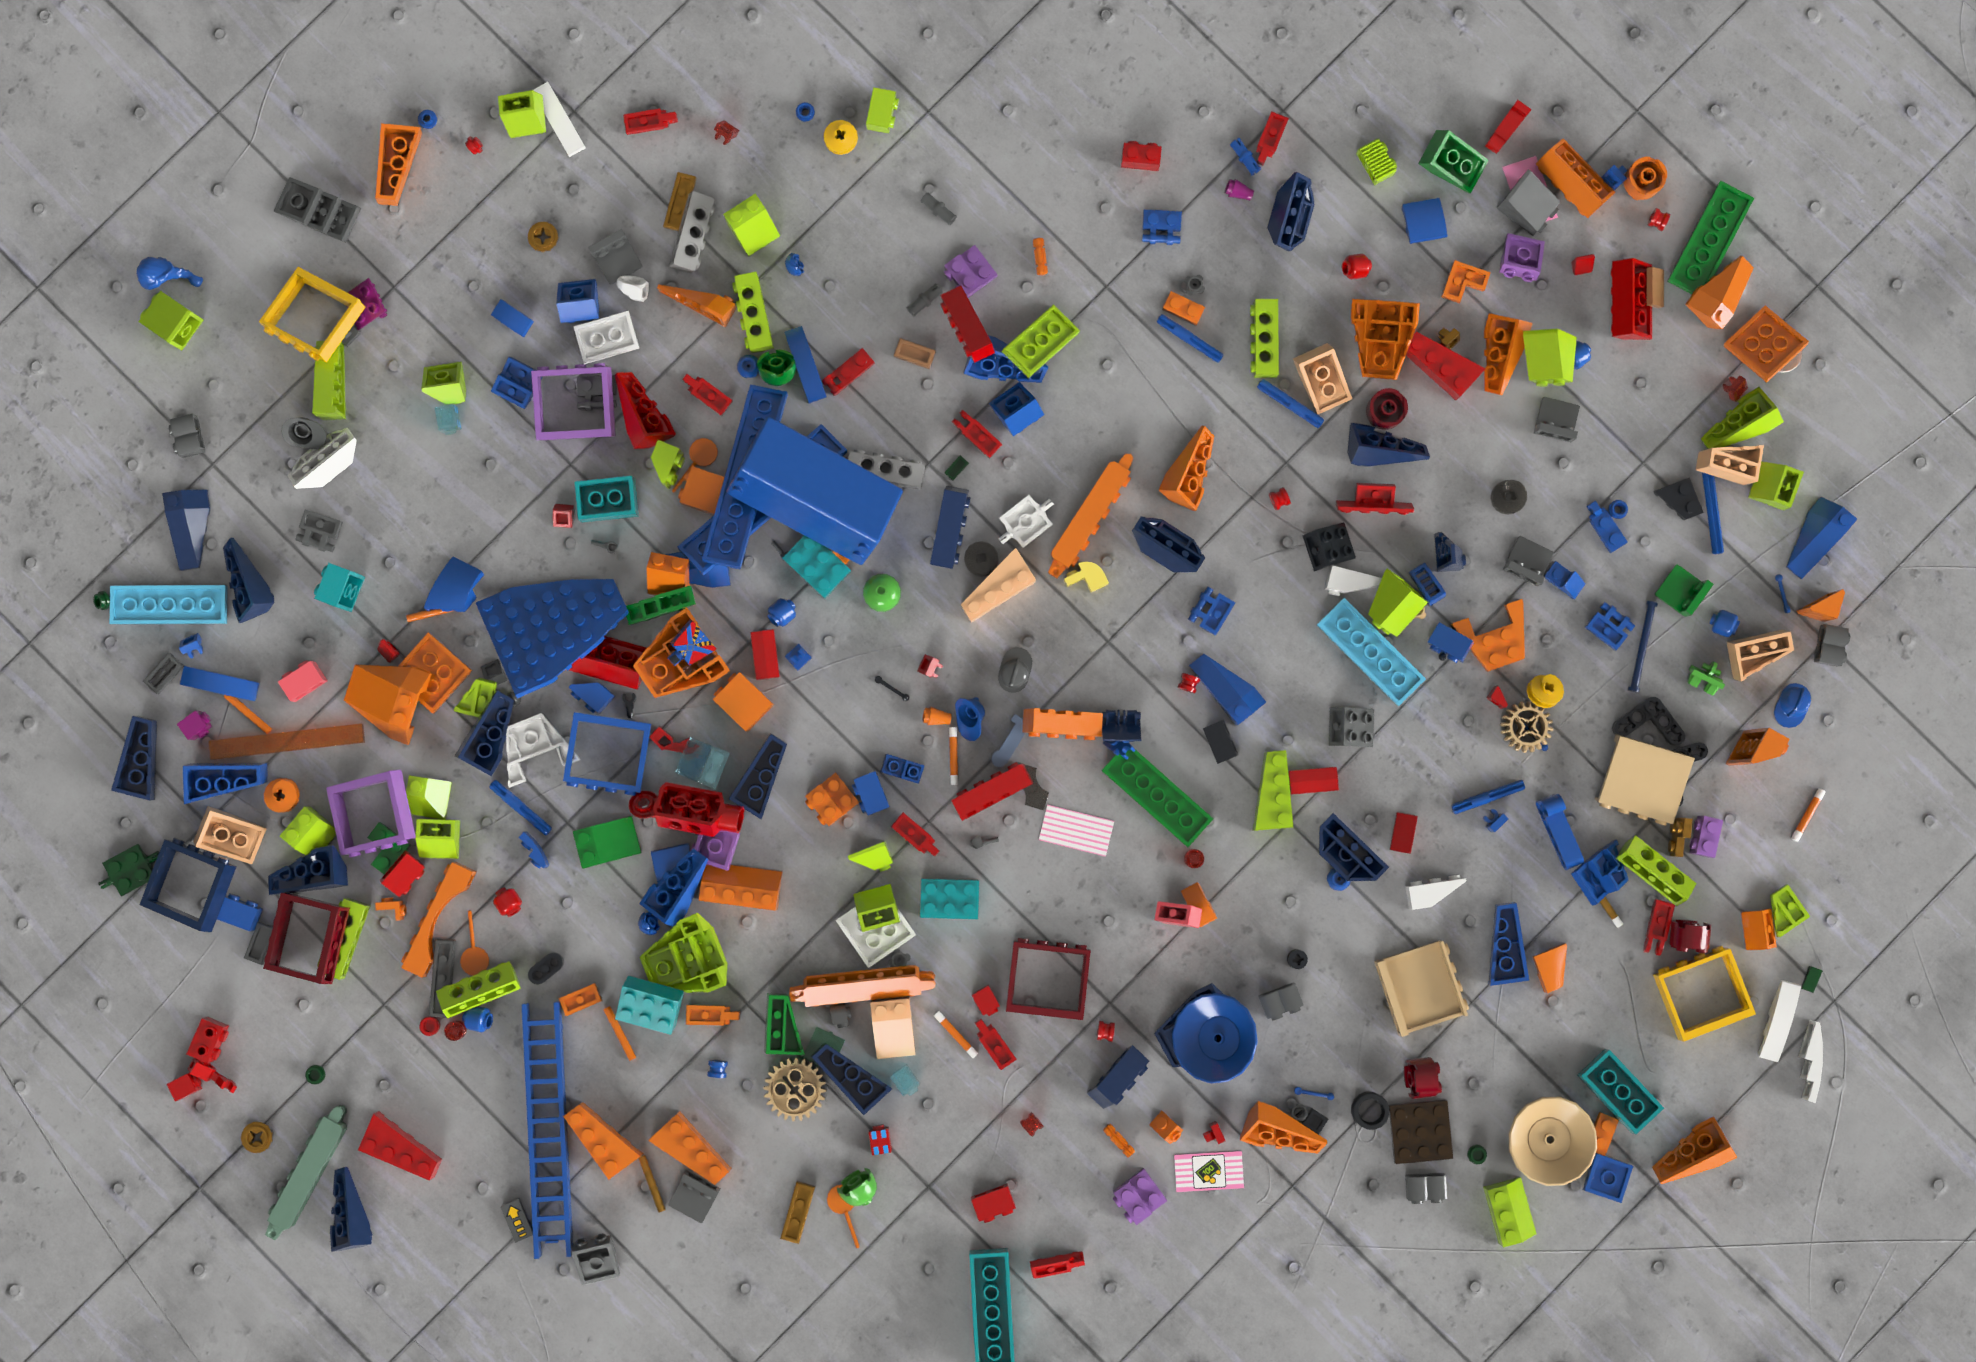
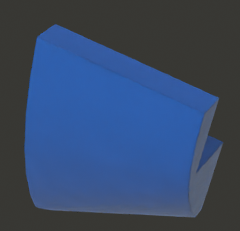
M453 556L436 579L426 599L424 609L426 611L441 609L444 612L453 610L465 612L477 598L472 589L484 576L483 572Z
M1617 840L1600 849L1571 873L1592 906L1598 904L1607 894L1618 891L1629 881L1624 864L1616 859L1618 856L1617 846L1619 845Z

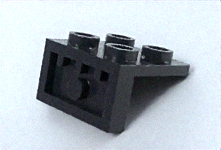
M1344 522L1316 529L1302 535L1314 572L1356 558Z

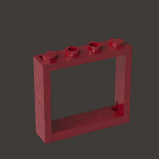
M281 893L276 916L273 920V929L269 938V946L264 959L263 969L318 984H332L350 908L293 893ZM294 902L331 911L316 975L279 966Z
M1018 938V941H1013L1006 1012L1083 1020L1091 950L1087 949V945L1075 944V948L1067 947L1068 943L1056 942L1055 946L1048 945L1049 941L1037 940V943H1029V939ZM1019 948L1083 955L1078 1010L1013 1003Z

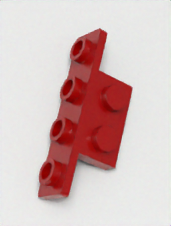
M1356 483L1355 501L1336 500L1337 510L1344 513H1350L1351 511H1359L1361 513L1377 511L1381 514L1397 512L1401 515L1414 513L1412 503L1394 502L1395 484Z

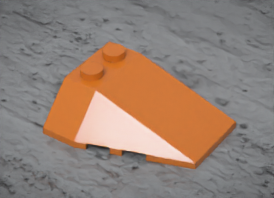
M1352 299L1351 322L1355 326L1356 335L1354 337L1355 342H1358L1360 352L1358 353L1362 377L1397 380L1418 324L1420 303Z
M688 608L683 609L669 619L665 627L633 665L654 698L715 682L730 672L716 651H713L692 665L687 664L683 659L674 666L667 658L675 651L670 642L684 625L691 619L698 626L697 621Z
M354 665L344 701L389 738L409 745L415 728L410 724L419 695L427 690L432 673L410 666Z

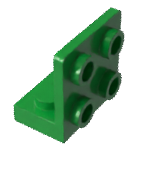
M1677 564L1658 588L1655 596L1684 617H1687L1695 612L1714 584L1709 580L1700 581Z

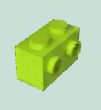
M873 87L866 121L867 130L889 134L890 128H894L895 117L893 112L898 109L899 98H896V91Z

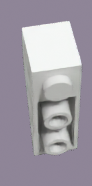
M1460 875L1448 876L1449 880L1441 881V878L1429 879L1430 883L1422 884V880L1410 882V886H1405L1409 909L1415 910L1434 906L1465 883L1466 878H1460Z

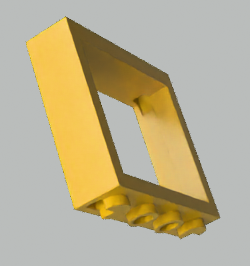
M297 267L259 322L265 328L263 331L268 335H276L283 343L287 345L289 343L293 344V347L299 352L303 353L306 351L314 360L319 361L320 359L327 363L363 312L365 306L358 298ZM305 284L348 306V309L319 350L275 326Z
M1723 946L1711 949L1712 952L1709 954H1697L1693 956V960L1687 961L1685 959L1678 961L1676 966L1658 969L1659 973L1653 974L1678 1040L1685 1042L1756 1015L1730 948H1723ZM1722 957L1742 1008L1683 1030L1664 978Z

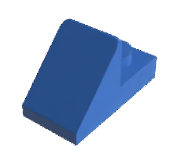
M1557 561L1553 562L1544 575L1546 580L1572 599L1577 597L1586 584L1576 571L1570 572Z

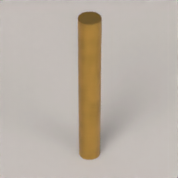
M646 1155L640 1156L638 1159L658 1213L665 1211V1206Z

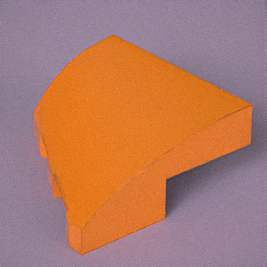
M1566 943L1532 956L1539 973L1537 974L1545 993H1550L1563 986L1567 952Z

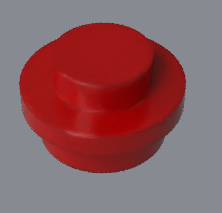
M469 136L467 138L468 141L465 142V145L474 155L483 151L481 148L483 144L477 137Z

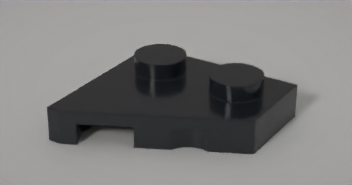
M1690 477L1653 491L1656 496H1659L1667 503L1666 505L1670 509L1675 510L1677 515L1683 520L1704 513Z

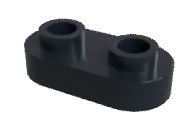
M559 953L546 955L530 968L528 972L529 980L536 985L546 982L563 967V957ZM552 959L557 960L556 966L551 964ZM537 971L542 972L541 978L536 976Z

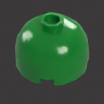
M779 349L776 350V353L771 354L768 351L757 360L759 375L768 385H785L795 375L796 363L794 356L788 351Z

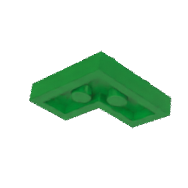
M378 822L367 838L373 842L397 836V834L383 823ZM393 843L392 848L381 850L371 865L385 874L399 856L409 849L411 844L407 843L397 846V843Z

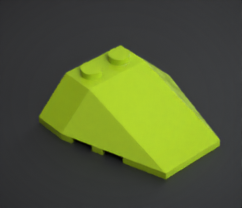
M699 913L679 920L672 929L667 931L660 940L655 942L639 957L650 982L683 990L686 993L711 992L726 986L728 963L714 927Z

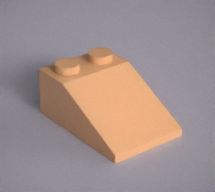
M1328 343L1293 358L1300 379L1317 415L1352 400L1335 350Z
M207 806L193 842L195 847L253 864L266 828L228 812Z
M910 997L871 1001L877 1059L916 1055Z

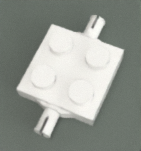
M1030 495L1025 497L999 518L1007 531L998 538L999 541L1004 544L1012 538L1022 548L1026 547L1053 525L1045 512L1054 505L1053 502L1048 499L1040 505Z

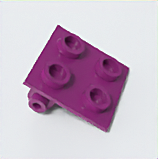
M367 278L348 292L358 298L365 306V309L355 321L357 330L362 329L378 317L384 318L387 316V309L384 308L382 299H379L380 294L377 293L375 284L370 281V278Z

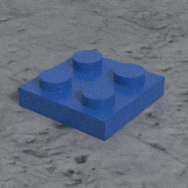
M1595 1153L1583 1190L1622 1203L1633 1166Z

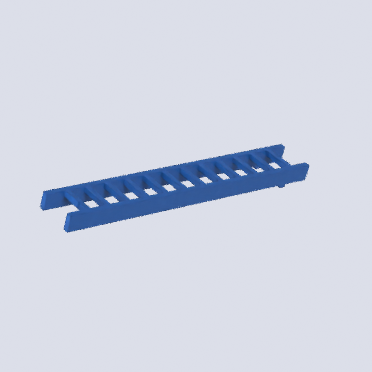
M560 1001L554 1002V1019L530 1021L529 1003L522 1004L534 1259H539L542 1256L541 1241H545V1243H558L559 1240H565L566 1257H571L573 1231L567 1121L563 1117L567 1114L561 1004ZM555 1025V1039L531 1040V1026ZM556 1044V1058L532 1060L531 1045ZM557 1064V1078L533 1079L532 1065ZM558 1083V1097L534 1099V1084ZM559 1103V1117L535 1118L534 1104ZM560 1122V1136L536 1138L535 1124ZM561 1142V1156L537 1157L536 1143ZM562 1162V1175L538 1177L537 1163ZM538 1182H563V1195L539 1196ZM563 1201L564 1215L540 1216L539 1202ZM564 1220L565 1234L541 1236L540 1222Z

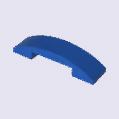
M800 326L785 331L784 333L791 354L794 356L796 368L808 402L812 403L827 398L803 327Z
M184 666L180 685L251 701L256 700L260 684Z

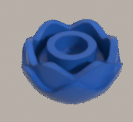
M789 254L785 260L788 272L794 276H801L804 273V264L799 260L798 254Z
M744 355L739 359L737 370L742 377L754 378L758 375V358L754 355Z
M1334 868L1327 875V882L1333 890L1342 891L1350 885L1351 881H1346Z
M650 912L641 914L638 920L639 929L647 935L656 934L660 929L658 918Z

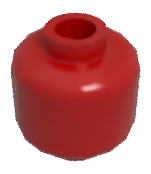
M1363 253L1348 255L1342 263L1343 274L1351 280L1367 277L1372 268L1371 260Z
M503 887L495 893L496 897L493 900V904L502 916L507 915L511 917L521 910L522 900L515 889Z

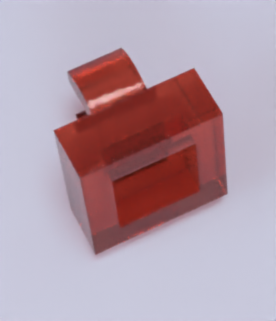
M723 120L717 123L714 128L717 132L715 139H720L721 135L724 136L725 141L723 145H726L731 139L737 137L740 130Z
M1740 375L1737 379L1732 376L1729 377V381L1732 383L1731 386L1722 385L1724 391L1728 392L1729 398L1735 402L1748 389L1746 379Z

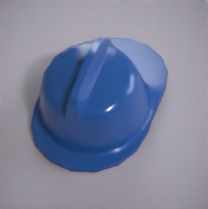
M1798 683L1789 684L1783 689L1774 710L1775 719L1781 726L1792 728L1803 721L1811 704V695L1808 689Z
M978 697L972 699L960 698L955 704L958 730L966 740L975 741L981 735V721L984 719L985 709L979 702Z

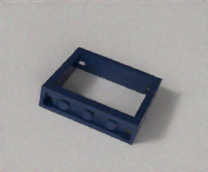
M173 838V840L164 839L139 905L198 931L212 932L237 866L230 864L226 858H215V854L205 850L201 852L199 851L200 848L195 847V845H184L185 841L177 838ZM176 851L218 868L200 918L158 901Z

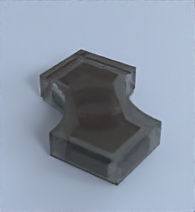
M1024 764L1034 783L1023 789L1026 796L1025 805L1044 810L1049 792L1042 789L1036 779L1037 768Z

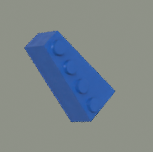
M1517 903L1496 904L1488 984L1494 986L1529 981Z

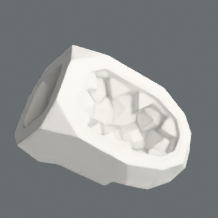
M628 275L620 276L617 279L618 289L630 297V299L644 302L647 299L649 283L645 279Z

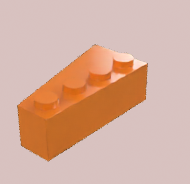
M381 123L375 196L378 204L398 206L422 136L420 127Z
M584 1102L563 1116L608 1180L644 1154L634 1147L629 1140L621 1136L616 1129L602 1120Z
M680 1111L648 1140L714 1185L732 1169Z

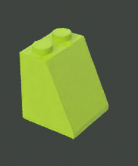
M756 193L723 214L729 228L748 257L780 237L766 208Z
M159 291L151 299L150 306L141 313L138 322L182 351L203 322V319L164 292Z
M1560 329L1523 331L1529 381L1536 383V386L1546 387L1551 383L1556 386H1564L1565 383L1573 382L1577 337Z
M1387 568L1368 615L1373 619L1372 623L1378 629H1382L1387 635L1392 633L1397 637L1428 602L1404 579Z

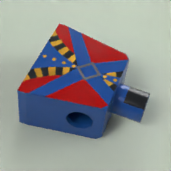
M690 619L670 642L675 651L667 658L674 666L683 659L687 664L692 665L717 648L694 621Z

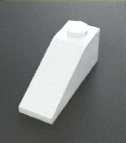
M1332 565L1329 568L1324 590H1328L1331 595L1340 596V594L1378 587L1382 578Z

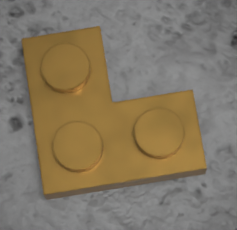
M1675 818L1674 823L1670 824V833H1672V838L1668 843L1670 856L1683 857L1685 838H1691L1693 819Z

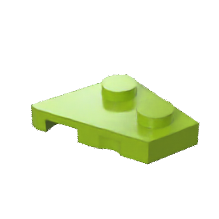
M477 678L471 685V688L464 694L459 704L455 706L454 711L479 718L495 694L497 682Z
M1785 884L1770 895L1777 937H1782L1810 917L1788 884Z

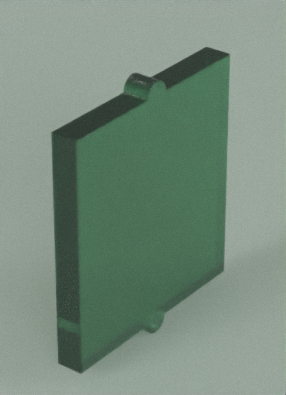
M816 1027L802 1058L818 1066L811 1055L824 1043L840 1053L845 1039L834 1035L832 1031L827 1032Z

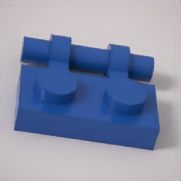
M1144 210L1142 230H1150V235L1143 234L1142 242H1150V244L1167 243V245H1173V243L1180 244L1181 236H1173V232L1181 231L1182 211ZM1156 231H1167V235H1156Z
M1207 587L1204 593L1201 592L1196 606L1192 607L1188 620L1195 623L1198 617L1203 619L1199 626L1216 636L1234 607L1235 602L1220 593L1216 599L1212 598L1211 594L1214 590ZM1206 603H1209L1211 607L1206 614L1202 612V609Z
M1604 602L1600 608L1605 611V614L1602 615L1596 612L1585 628L1616 651L1628 637V634L1622 630L1626 627L1631 631L1635 625L1630 622V618L1616 611V607ZM1611 617L1619 622L1617 626L1609 620Z

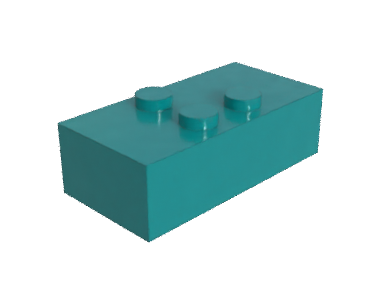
M1604 1049L1577 1074L1632 1134L1639 1133L1664 1109L1610 1049Z

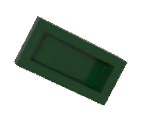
M960 455L944 473L954 481L969 465V462Z
M1809 966L1801 989L1814 993L1823 970Z

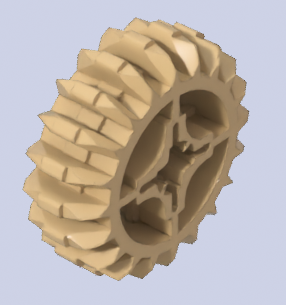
M1521 701L1519 702V707L1516 704L1512 705L1513 711L1511 709L1506 710L1509 716H1502L1506 723H1500V726L1506 727V730H1502L1501 734L1507 733L1504 741L1511 740L1508 744L1509 747L1516 744V751H1519L1522 747V752L1526 753L1528 749L1530 752H1535V747L1538 750L1542 749L1541 744L1547 745L1548 742L1545 738L1549 739L1552 737L1547 731H1553V728L1548 727V724L1553 723V721L1546 719L1550 714H1543L1545 708L1541 707L1538 710V706L1535 704L1532 706L1531 701H1527L1526 705ZM1522 711H1528L1534 715L1524 719L1517 714ZM1538 719L1541 724L1540 734L1539 731L1536 729V722L1538 721ZM1513 720H1515V723L1518 726V730L1515 734L1513 732L1512 727ZM1529 723L1528 728L1530 729V731H1524V724ZM1528 734L1536 740L1527 743L1520 739Z

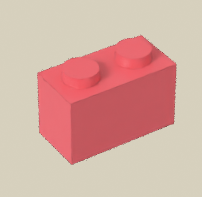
M306 660L300 663L298 669L294 672L289 671L282 675V679L278 683L288 699L292 702H297L328 680L316 662Z
M1158 901L1154 920L1165 924L1199 928L1202 909L1191 905Z

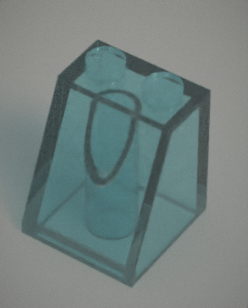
M689 737L675 773L716 789L730 753Z

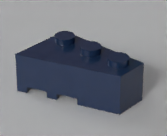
M1133 1045L1128 1047L1111 1065L1108 1072L1101 1076L1097 1085L1090 1089L1087 1094L1103 1109L1113 1104L1117 1105L1124 1098L1122 1095L1126 1089L1129 1091L1135 1085L1134 1079L1146 1072L1148 1069L1146 1065L1150 1061Z

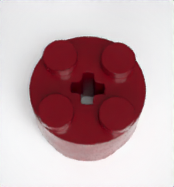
M1385 388L1378 391L1369 400L1366 407V415L1370 424L1382 430L1396 427L1403 421L1408 412L1407 399L1398 390L1393 388ZM1385 406H1387V409H1390L1388 413L1383 409Z
M1671 920L1669 944L1672 948L1683 952H1688V948L1695 949V952L1699 953L1708 952L1711 924L1703 922V926H1700L1698 921L1676 920L1675 922Z
M1431 1057L1405 1061V1063H1408V1066H1404V1082L1406 1088L1411 1090V1093H1408L1411 1099L1433 1097L1442 1092V1086L1438 1079V1074L1440 1073L1438 1062H1434Z

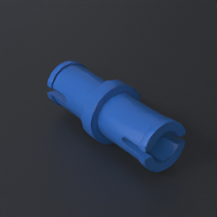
M1237 138V141L1234 140L1230 144L1238 155V160L1246 166L1251 176L1261 170V167L1252 156L1253 153L1248 151L1240 138Z

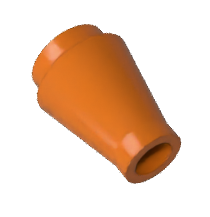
M930 706L924 709L923 723H927V725H950L952 714Z

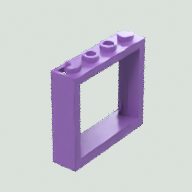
M597 363L591 368H587L586 364L575 365L574 369H568L567 365L556 366V370H549V367L546 366L537 367V371H531L536 440L616 436L611 367H605V363ZM601 373L605 429L544 432L541 377Z
M401 770L387 771L326 788L341 855L349 854V858L360 856L361 851H365V854L377 851V847H381V850L393 847V843H397V846L408 843L407 840L416 838ZM387 781L399 835L354 846L343 793Z

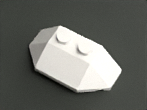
M348 428L329 433L323 447L309 449L293 466L292 471L287 475L296 489L323 487L352 464L356 446L355 437Z

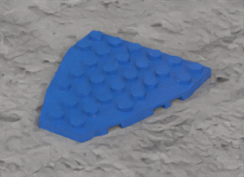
M570 579L517 586L476 602L517 698L554 683L558 679L557 676L565 669L568 671L576 660L584 658L605 639L604 636L609 630H613L618 625V622L629 613L614 579Z

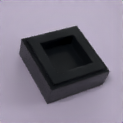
M1311 1108L1307 1118L1301 1124L1319 1135L1329 1119Z

